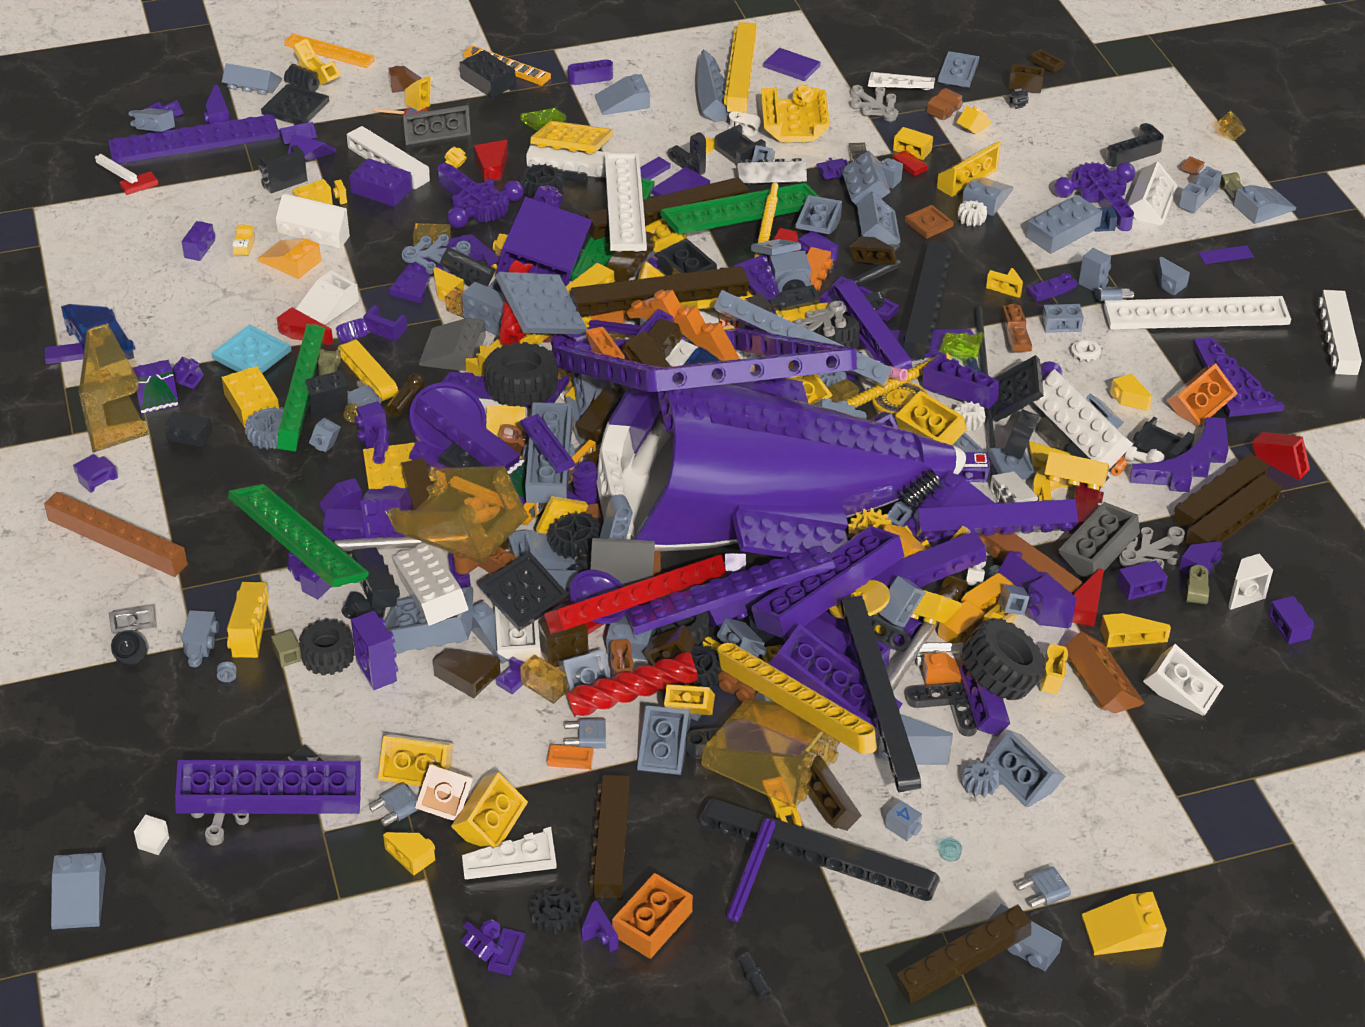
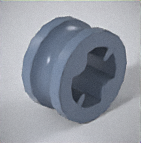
M232 662L220 663L217 666V678L222 682L233 681L236 678V665Z

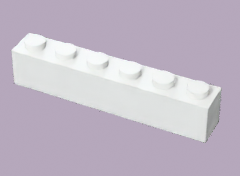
M363 126L347 134L348 148L366 160L368 158L411 172L414 190L430 181L428 166Z
M531 144L526 155L527 166L531 167L532 164L538 165L539 163L544 165L546 163L548 166L553 165V167H558V169H563V171L586 172L588 176L606 178L605 153L610 152L596 151L594 154H587L582 150L572 152L567 148L553 149L552 146L537 147L536 144Z
M1323 290L1322 297L1318 299V308H1321L1320 318L1324 321L1323 331H1326V343H1329L1328 353L1331 355V366H1334L1335 374L1358 375L1362 360L1345 291Z

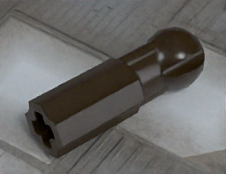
M412 373L407 377L406 383L397 391L386 406V411L392 417L397 418L401 416L414 399L417 391L423 388V377L417 373Z

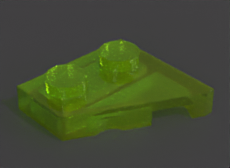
M555 108L520 115L521 121L537 131L549 121H566V115Z
M981 332L977 335L946 333L939 351L945 354L948 353L950 356L963 361L970 358L971 363H973L972 357L977 358L984 333Z

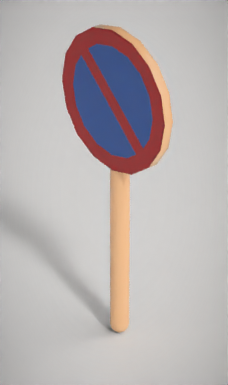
M411 107L405 111L374 108V112L404 115L428 112L425 108L419 111Z

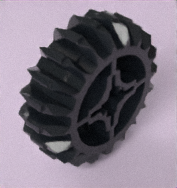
M539 163L538 165L532 164L531 167L526 166V169H522L518 176V182L524 188L523 195L534 198L539 186L549 185L558 189L560 193L564 178L558 167L548 166L546 163L540 165Z
M577 510L574 514L568 512V515H562L560 519L556 518L554 523L550 524L548 542L553 552H556L558 556L563 555L565 559L572 557L574 560L575 557L580 556L582 558L585 554L590 556L592 538H600L602 527L597 518H594L592 514L587 515L585 511L579 514Z
M694 644L691 656L698 679L687 684L712 689L713 686H717L719 683L718 674L722 671L718 653L716 650L712 651L711 646L705 648L704 644L700 646Z

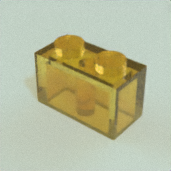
M534 654L520 666L521 684L552 704L568 692L567 674Z

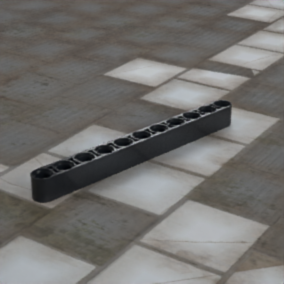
M863 596L840 599L842 615L898 793L921 789V778Z
M709 799L699 816V822L702 826L752 844L755 843L763 820L765 818L775 821V828L767 849L923 901L932 900L940 881L938 874L931 870L717 799Z

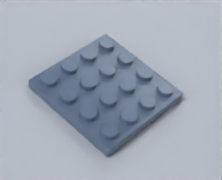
M498 272L496 279L523 333H586L587 327L579 312L576 311V306L573 304L560 275Z

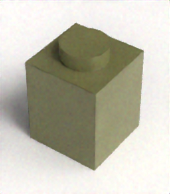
M292 630L271 636L273 651L281 668L302 661L300 647Z

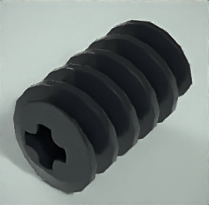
M291 64L284 73V81L289 84L314 92L319 88L320 81L318 73L315 71L307 70V68H302V66H297V64Z
M931 468V473L926 470L923 471L924 478L920 475L917 476L918 483L913 480L910 481L912 488L905 485V493L898 490L899 495L909 507L912 506L917 509L916 502L919 501L923 504V496L930 499L929 492L931 491L936 494V486L943 489L941 480Z

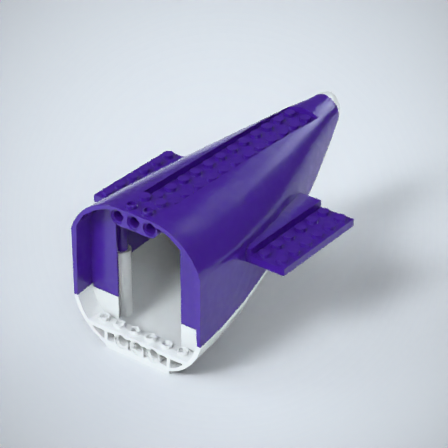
M716 369L712 371V378L717 374ZM675 373L672 378L674 383L678 379L677 373ZM776 378L657 392H647L628 387L607 423L600 448L598 480L596 483L604 519L609 500L613 496L623 494L627 498L633 515L626 540L655 541L654 551L707 549L739 543L740 551L786 558L792 553H801L807 551L812 546L822 545L830 554L848 541L845 529L848 526V517L855 516L857 512L863 513V509L870 511L871 508L877 509L901 500L902 497L899 495L898 490L905 493V485L912 488L910 481L913 480L918 483L917 476L920 475L924 478V470L931 473V468L940 480L949 471L958 475L965 466L966 454L957 446L808 403L803 382L798 380Z

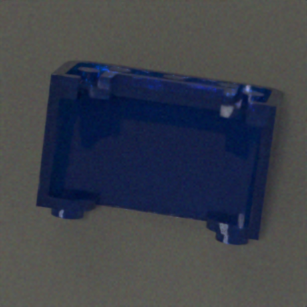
M78 304L61 306L66 331L69 336L75 335L83 349L84 356L88 357V367L91 372L134 358V343L131 339L128 340L116 321L112 309L106 306Z

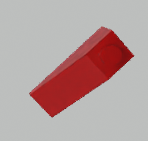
M293 307L277 317L278 332L290 339L302 341L306 325L315 324L325 327L323 344L331 345L333 343L332 329Z
M1099 569L1074 593L1077 599L1072 623L1094 627L1104 569Z

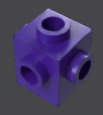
M545 185L538 187L533 200L559 208L563 195L555 187Z
M182 356L172 369L175 380L179 384L194 389L204 376L199 363L193 358L188 359Z

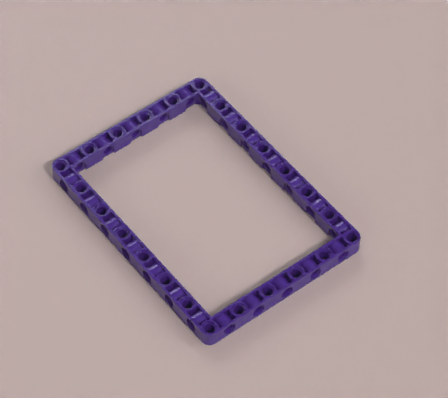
M745 328L724 329L735 350L759 354L764 357L672 367H654L653 365L594 352L589 343L552 347V353L558 361V368L647 392L857 369L856 348ZM683 335L681 340L686 339L688 343L695 345L690 339ZM630 339L615 340L614 342L622 352V347ZM792 361L793 367L789 370L788 365ZM752 365L755 366V371L753 374H751L750 368ZM716 369L717 374L712 378V371ZM675 373H677V374H678V379H677V381L674 383L673 380H672V378H673V375H674Z

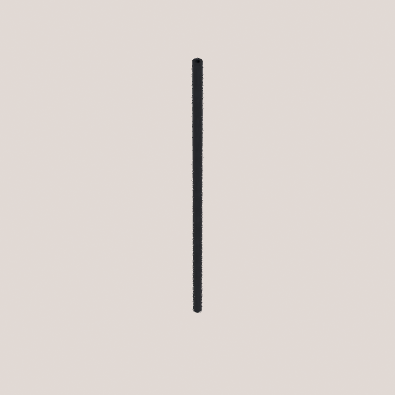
M976 307L975 317L980 369L982 373L988 375L983 313L981 307ZM991 407L989 409L984 408L988 450L989 448H996ZM989 458L990 477L992 478V475H997L998 473Z

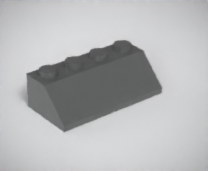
M469 106L403 115L401 118V130L405 144L409 145L471 135Z
M1103 502L1060 547L1059 553L1077 574L1089 579L1099 569L1105 570L1140 533L1139 517L1135 513Z

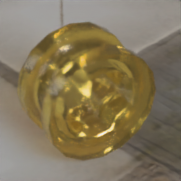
M350 403L346 405L344 418L347 421L356 422V408L360 407L358 404Z

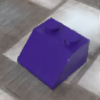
M1049 574L1029 584L1028 596L1030 597L1025 614L1038 625L1070 628L1077 598Z

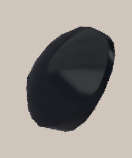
M121 631L114 636L111 642L112 655L122 665H136L146 657L148 652L145 640L133 631Z

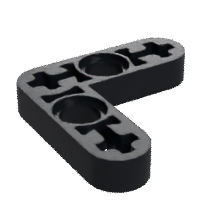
M701 132L691 135L690 153L678 145L668 149V157L672 162L681 168L687 167L700 175L705 174L706 139Z
M948 683L917 686L908 690L907 704L910 707L926 708L951 705L959 733L967 737L976 734L977 727L964 684ZM940 693L943 695V697L935 698L932 696V694ZM966 707L969 711L961 712L957 708Z

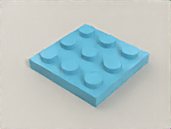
M249 324L214 350L211 355L212 359L237 372L258 366L261 373H263L291 351V345Z

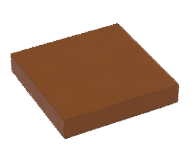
M933 205L905 216V222L926 239L952 228L954 224L951 219Z

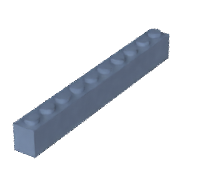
M723 290L714 305L716 311L762 332L841 345ZM857 352V369L849 370L848 372L885 388L893 370L891 367Z

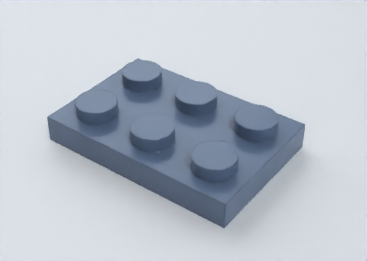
M948 51L939 74L938 82L947 85L970 87L980 56Z

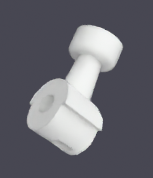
M1131 446L1126 452L1125 459L1131 462L1136 459L1144 463L1162 462L1164 455L1157 451V449H1151L1148 453L1138 452L1136 447Z
M986 561L968 569V585L978 586L983 583L985 572L982 568L985 566Z

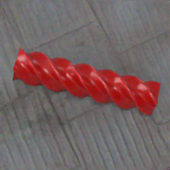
M514 260L508 272L529 273L533 264H522ZM505 297L500 342L502 345H509L514 342L520 343V340L527 337V335L523 333Z
M685 652L677 655L673 660L662 659L653 666H640L632 673L621 672L612 679H598L591 686L579 685L571 692H567L574 718L577 715L588 716L597 709H610L618 702H632L639 695L651 696L659 689L666 690L667 685H678L680 682L686 684L695 682L698 679L697 671L691 653Z

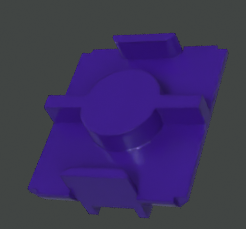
M829 157L828 161L817 163L816 166L819 174L822 175V179L828 180L844 176L842 169L849 163L843 158L832 160Z

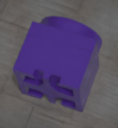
M385 486L381 489H368L360 500L366 538H378L380 536H383V538L388 536L393 538L405 537L413 525L411 516L412 501L408 495V488Z

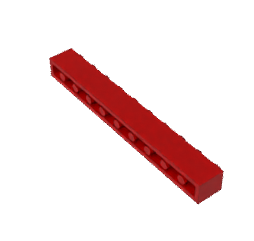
M718 555L544 613L550 634L718 578L726 575L727 571L722 556Z

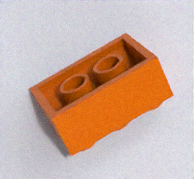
M1215 363L1202 369L1168 398L1167 401L1178 416L1197 426H1201L1205 422L1206 417H1211L1238 393Z

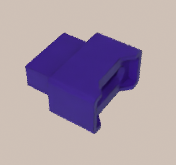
M92 454L73 465L79 483L90 493L94 492L95 487L104 482L118 478L116 466L105 456L98 458L95 454Z

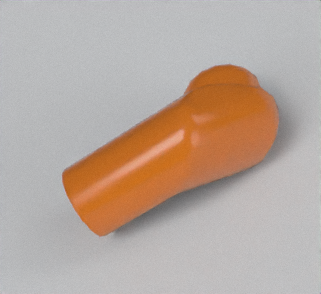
M1123 456L1120 457L1111 470L1114 476H1119L1127 467V461Z

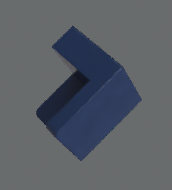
M1099 208L1102 210L1101 223L1094 231H1115L1117 215L1114 208Z

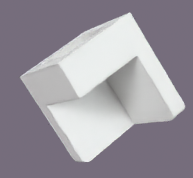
M148 815L144 816L134 831L138 849L159 855L169 840L166 822Z

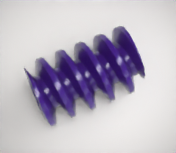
M583 461L572 469L574 491L576 496L587 504H595L600 501L596 483L598 480L596 465L592 461Z

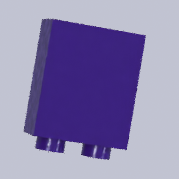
M525 197L503 246L496 274L498 272H508L514 260H517L522 264H533L529 273L560 275L566 287L571 281L572 273L585 246L592 220Z

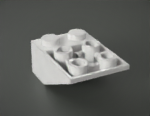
M331 270L316 281L296 309L325 325L359 302L357 284Z

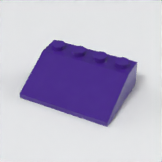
M949 471L941 480L943 489L936 486L937 493L931 492V498H926L924 503L918 508L996 503L965 478ZM914 512L903 526L907 525L913 536L920 542L924 539L923 537L917 538ZM938 536L928 540L931 547L950 541L951 538L945 539L943 536Z

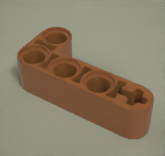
M479 536L470 538L453 552L454 568L459 574L470 573L479 566L494 575L518 559L515 555Z

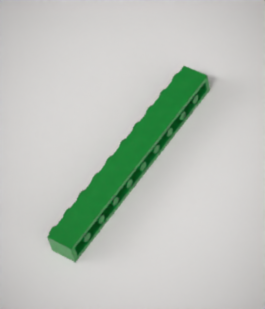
M315 324L306 325L278 429L277 449L295 452L297 450L309 403L305 380L316 375L320 350L323 347L325 327Z

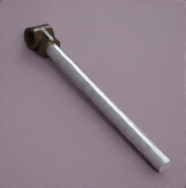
M505 521L499 523L496 528L486 527V531L409 535L398 538L335 540V544L343 551L374 547L377 549L416 547L420 543L428 542L432 546L460 545L472 537L479 536L504 550H508L507 533L516 532L513 523Z
M949 575L944 579L938 595L958 602L966 593L968 581ZM936 621L935 625L927 622L922 624L888 677L893 692L938 625V621Z

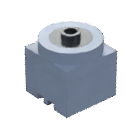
M805 251L769 256L770 268L779 292L811 285V267Z

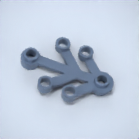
M441 234L438 240L431 245V238L423 236L415 247L408 246L403 250L402 259L408 263L416 262L425 267L427 273L433 274V268L436 267V264L423 259L428 257L442 265L444 271L451 272L440 263L441 256H443L446 248L439 249L441 246L449 244V237L446 234ZM460 241L456 247L452 248L467 256L471 252L470 243L467 241Z

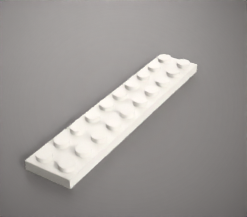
M605 153L610 250L618 252L646 251L647 243L639 153Z
M1283 296L1109 300L1104 302V309L1110 329L1290 325L1291 321Z

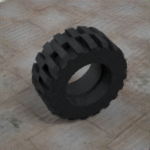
M528 342L505 344L501 348L497 347L485 360L486 390L493 399L499 400L502 404H509L514 407L515 405L520 407L532 406L533 403L545 402L557 390L558 361L554 354L544 346L540 347L538 344H528Z
M992 618L983 621L965 640L962 647V658L965 661V667L971 672L970 675L973 679L975 678L981 687H985L989 693L996 694L1001 699L1006 698V700L1022 699L1045 675L1046 662H1044L1043 653H1040L1039 646L1033 642L1030 636L1024 633V630L1017 628L1011 622H1006L1004 619Z

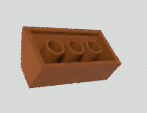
M1081 631L1064 646L1068 650L1067 660L1078 669L1076 673L1081 679L1086 681L1088 684L1086 688L1097 697L1098 700L1096 702L1101 709L1118 713L1142 706L1145 703L1104 643Z

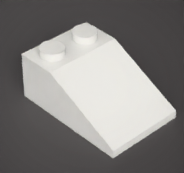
M1176 644L1160 655L1143 681L1159 696L1202 716L1206 714L1223 688L1221 683Z

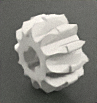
M970 199L969 202L964 201L958 208V220L961 221V224H967V226H981V223H984L986 220L987 207L982 202L978 203V200L972 201Z
M964 401L963 404H957L954 411L964 416L967 430L975 431L976 428L981 429L986 417L984 407H980L979 403L974 404L972 401L970 403Z

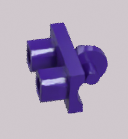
M491 919L482 922L481 930L474 927L468 921L463 926L468 930V933L461 942L485 962L493 952L500 956L504 951L492 941V939L498 938L500 935V924L496 920Z

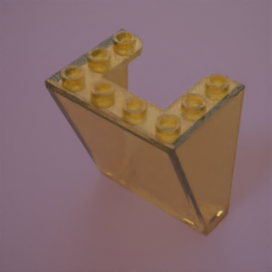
M108 324L87 330L79 385V397L93 453L149 435L146 424L141 420L129 397L138 389L137 376Z
M505 466L434 468L428 473L429 477L434 478V485L426 487L430 497L415 511H400L398 507H394L387 512L396 532L479 564H483L528 518Z
M746 699L703 749L701 766L796 808L808 796L809 789H807V784L812 775L809 771L816 755H823V760L827 766L831 763L834 764L839 755L837 747L840 741L776 702Z

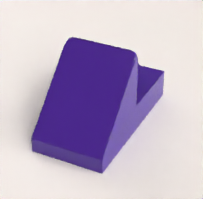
M597 901L592 902L582 927V941L585 942L597 936L601 945H605L609 952L618 949V934Z

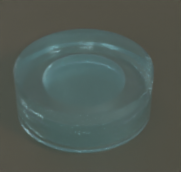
M948 838L940 843L939 855L942 859L952 862L961 857L962 845L959 841Z

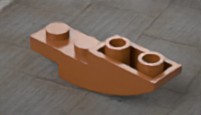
M1009 304L1008 306H1003V320L1009 349L1013 350V352L1032 351V343L1026 329L1027 321L1021 305Z

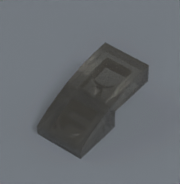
M865 142L848 144L851 163L861 154L867 152Z

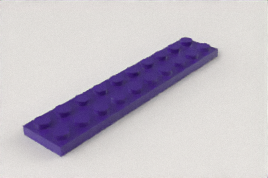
M265 114L246 119H233L226 122L197 125L195 127H183L163 132L114 138L108 140L112 161L119 164L280 138L275 116Z
M823 545L812 546L807 551L795 552L783 559H773L768 564L756 565L747 571L735 572L729 577L714 579L708 584L696 585L691 587L690 590L675 592L669 597L654 599L642 606H633L625 612L634 634L637 635L834 569L835 565Z

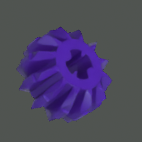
M358 318L338 325L336 327V334L341 343H346L367 336L368 327L364 319Z

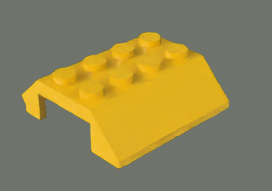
M761 88L764 129L780 142L806 143L815 141L830 127L826 90L811 88L813 90V100L803 106L796 104L793 99H778L777 88Z

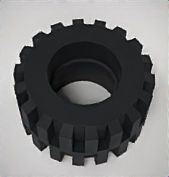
M843 315L846 319V326L844 328H836V317L830 318L831 325L835 329L833 336H824V324L813 331L843 346L857 348L859 345V321L851 316Z
M703 612L657 628V635L685 625L696 640L695 644L700 646L703 641L708 642L705 638L709 636L708 612Z
M328 619L323 622L316 621L314 625H308L307 629H304L299 637L302 663L308 671L312 670L314 674L321 673V675L326 676V674L334 675L335 672L340 673L343 671V668H348L350 666L349 663H352L354 660L355 652L352 632L342 622L337 623V620L328 621Z

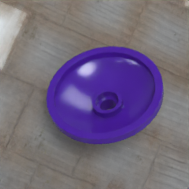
M586 570L577 574L572 580L569 587V596L572 604L624 586L619 580L606 572ZM628 608L592 621L601 624L615 623L625 616V611Z

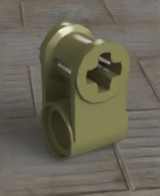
M320 350L318 360L319 376L338 371L341 363L340 350Z
M1202 565L1191 567L1187 581L1186 602L1207 605L1209 573L1206 567Z

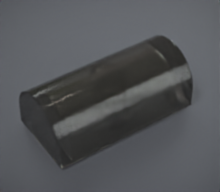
M1049 417L1043 418L1037 423L1035 432L1050 447L1067 451L1069 444H1074Z

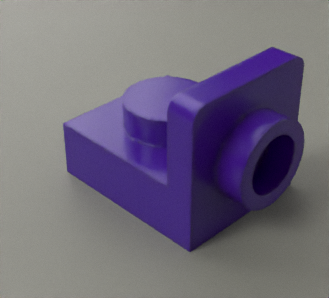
M512 656L509 659L510 667L496 678V685L510 694H514L529 680L528 665L524 661Z

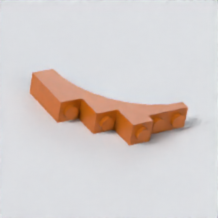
M659 290L654 294V298L644 301L637 300L631 304L632 307L626 312L629 318L650 319L660 309L673 316L674 323L679 324L682 334L699 347L710 361L740 359L721 323H705L697 307H682L673 290Z

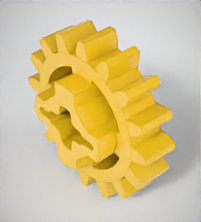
M871 508L870 512L863 509V514L857 512L856 518L850 519L851 524H848L849 537H855L867 529L868 526L884 530L887 524L892 525L891 520H888L887 514L882 516L881 510L875 513L874 508Z

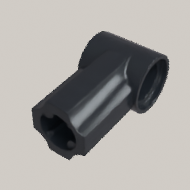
M351 592L341 612L344 617L350 620L371 611H375L379 618H384L386 608L372 609L368 599H365L362 594Z

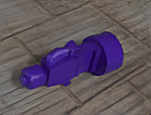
M289 552L287 569L290 572L292 570L294 579L300 582L299 574L307 566L292 552Z

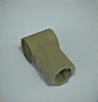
M1237 172L1221 175L1219 187L1221 190L1226 189L1233 199H1235L1237 189L1242 188L1243 185L1240 183V176Z

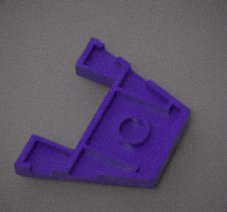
M472 234L449 239L448 247L453 248L456 247L458 242L467 241L471 246L469 257L475 260L483 259L485 264L490 267L494 264H499L500 257ZM441 246L439 249L447 248V246ZM437 263V268L443 270V266Z

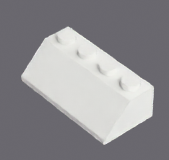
M1158 161L1141 170L1128 205L1134 211L1136 220L1162 225L1177 189V184Z
M283 193L276 216L278 233L300 239L306 238L313 242L341 248L350 237L346 208Z
M495 606L498 654L508 660L513 656L518 660L524 661L528 666L541 665L538 619L518 632Z

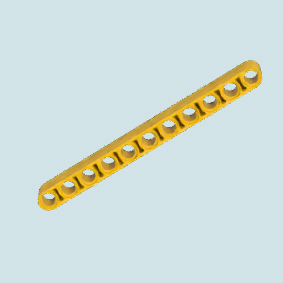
M724 643L718 646L720 668L726 673L856 752L871 754L876 751L874 726L741 647L733 643Z

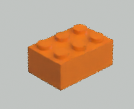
M654 873L612 919V925L618 934V939L651 959L692 913L693 895Z

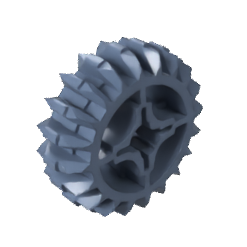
M267 406L266 409L260 408V411H253V415L248 416L245 424V434L253 446H258L259 449L263 447L267 450L269 448L276 449L278 429L284 411L283 407L278 409L276 406L273 408Z

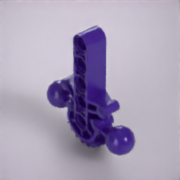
M1085 162L1084 165L1079 164V167H1075L1071 179L1060 177L1054 182L1053 191L1056 196L1067 198L1072 195L1075 189H1078L1081 197L1088 202L1098 203L1101 208L1113 207L1117 215L1116 227L1119 230L1130 231L1132 229L1134 211L1122 197L1125 195L1127 183L1131 182L1136 174L1132 164L1122 162L1116 166L1114 171H1110L1105 163Z
M443 163L437 167L439 184L454 195L452 196L453 208L448 212L447 221L451 227L456 229L463 228L468 223L470 217H473L479 223L482 221L487 223L488 221L500 220V217H505V214L508 213L509 201L517 202L524 194V188L518 181H508L504 185L503 191L499 192L498 189L494 188V180L492 179L486 180L485 183H475L451 164Z

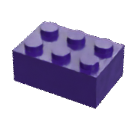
M370 158L364 161L349 176L352 193L393 207L413 189L411 172Z
M375 611L351 619L356 663L372 689L377 690L397 682L396 672H398V666L395 662L397 654L393 647L395 638L391 631H387L384 619L382 617L379 618Z

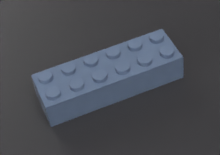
M533 403L532 416L540 415L570 455L573 422L572 403ZM530 438L525 484L526 503H548L551 496L567 498L569 469L556 473Z

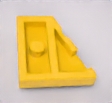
M1029 441L1028 448L1031 464L1036 472L1047 465L1049 451L1070 455L1068 452Z

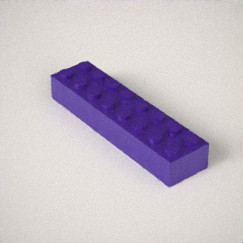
M873 526L868 527L829 554L834 561V569L783 585L751 606L757 628L786 639L799 624L805 627L813 619L821 616L826 610L837 605L840 599L851 595L855 590L867 584L868 581L880 575L888 567L896 564L897 561L903 558L904 552L900 535Z
M178 760L176 813L360 814L361 761Z

